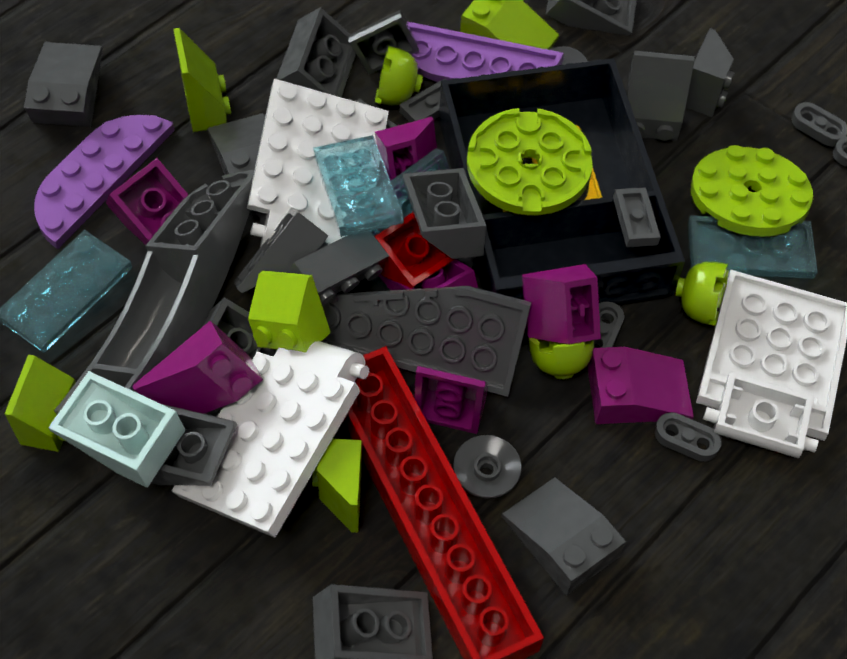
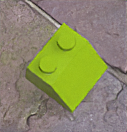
M262 271L259 273L248 316L253 337L258 347L276 350L280 347L287 350L307 352L312 343L316 341L321 342L331 333L312 275Z
M29 354L5 411V416L20 445L59 452L62 442L66 440L51 432L48 427L57 416L54 410L76 382L73 377L40 358Z
M332 439L313 471L312 486L318 487L319 499L351 532H358L362 477L361 440Z

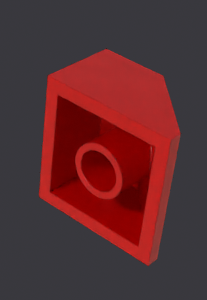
M414 212L374 236L389 255L382 265L383 272L381 274L411 289L455 260L422 237Z

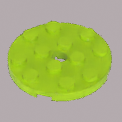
M515 108L491 116L476 129L468 146L467 170L477 191L486 200L502 210L522 215L550 214L570 206L586 190L593 168L592 149L583 132L563 116L543 109H538L537 112H519V108ZM534 158L538 161V164L525 163L523 165L522 159Z
M732 145L728 148L712 152L697 164L691 181L693 201L703 214L709 213L718 220L717 225L727 230L749 236H775L789 232L792 226L799 222L802 224L806 219L813 201V190L807 175L791 161L775 154L768 148L758 149ZM749 186H752L751 189L756 192H750L748 190Z

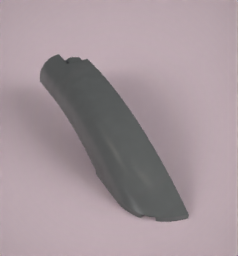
M254 170L222 176L223 180L216 181L209 187L205 183L190 193L175 208L146 244V257L121 315L92 363L54 410L56 415H58L88 371L136 392L132 386L202 328L226 279L248 219L250 209H247Z

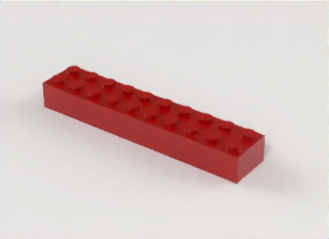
M385 346L363 355L366 362L365 365L369 368V374L365 379L357 377L355 383L359 387L360 392L346 414L343 423L352 440H361L362 460L463 659H525L539 652L544 637L388 348Z

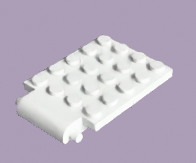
M274 79L247 209L266 214L265 224L261 225L253 222L250 235L262 237L260 247L268 238L272 237L275 233L274 230L291 208H294L328 235L325 240L328 245L366 226L370 230L380 169L375 132L386 129L389 111Z
M730 270L696 403L709 406L706 407L703 420L715 423L713 429L719 435L788 456L800 458L803 450L815 453L818 446L817 439L825 441L829 434L847 340V302Z
M320 341L312 343L307 352L287 350L280 347L274 356L257 352L252 361L263 380L238 401L223 406L217 416L236 421L237 427L211 486L175 485L172 492L180 498L275 538L359 394L360 389L355 383L357 377L365 379L369 374V368L365 365V358L361 353Z

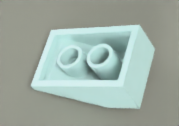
M88 371L48 427L51 432L111 470L147 488L185 432V428L175 410Z

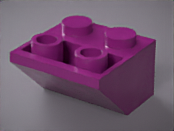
M432 117L375 132L383 186L393 200L408 197L402 179L403 173L440 170L434 119Z
M586 264L522 274L524 300L532 302L526 324V332L529 338L564 344L601 339L597 276Z

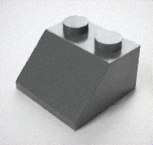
M401 10L361 28L348 37L350 45L369 75L382 69L388 46L400 48L411 55L420 51L411 28Z
M709 29L694 61L685 107L713 117L717 107H723L728 95L724 88L729 89L735 72L730 71L734 59L714 29Z

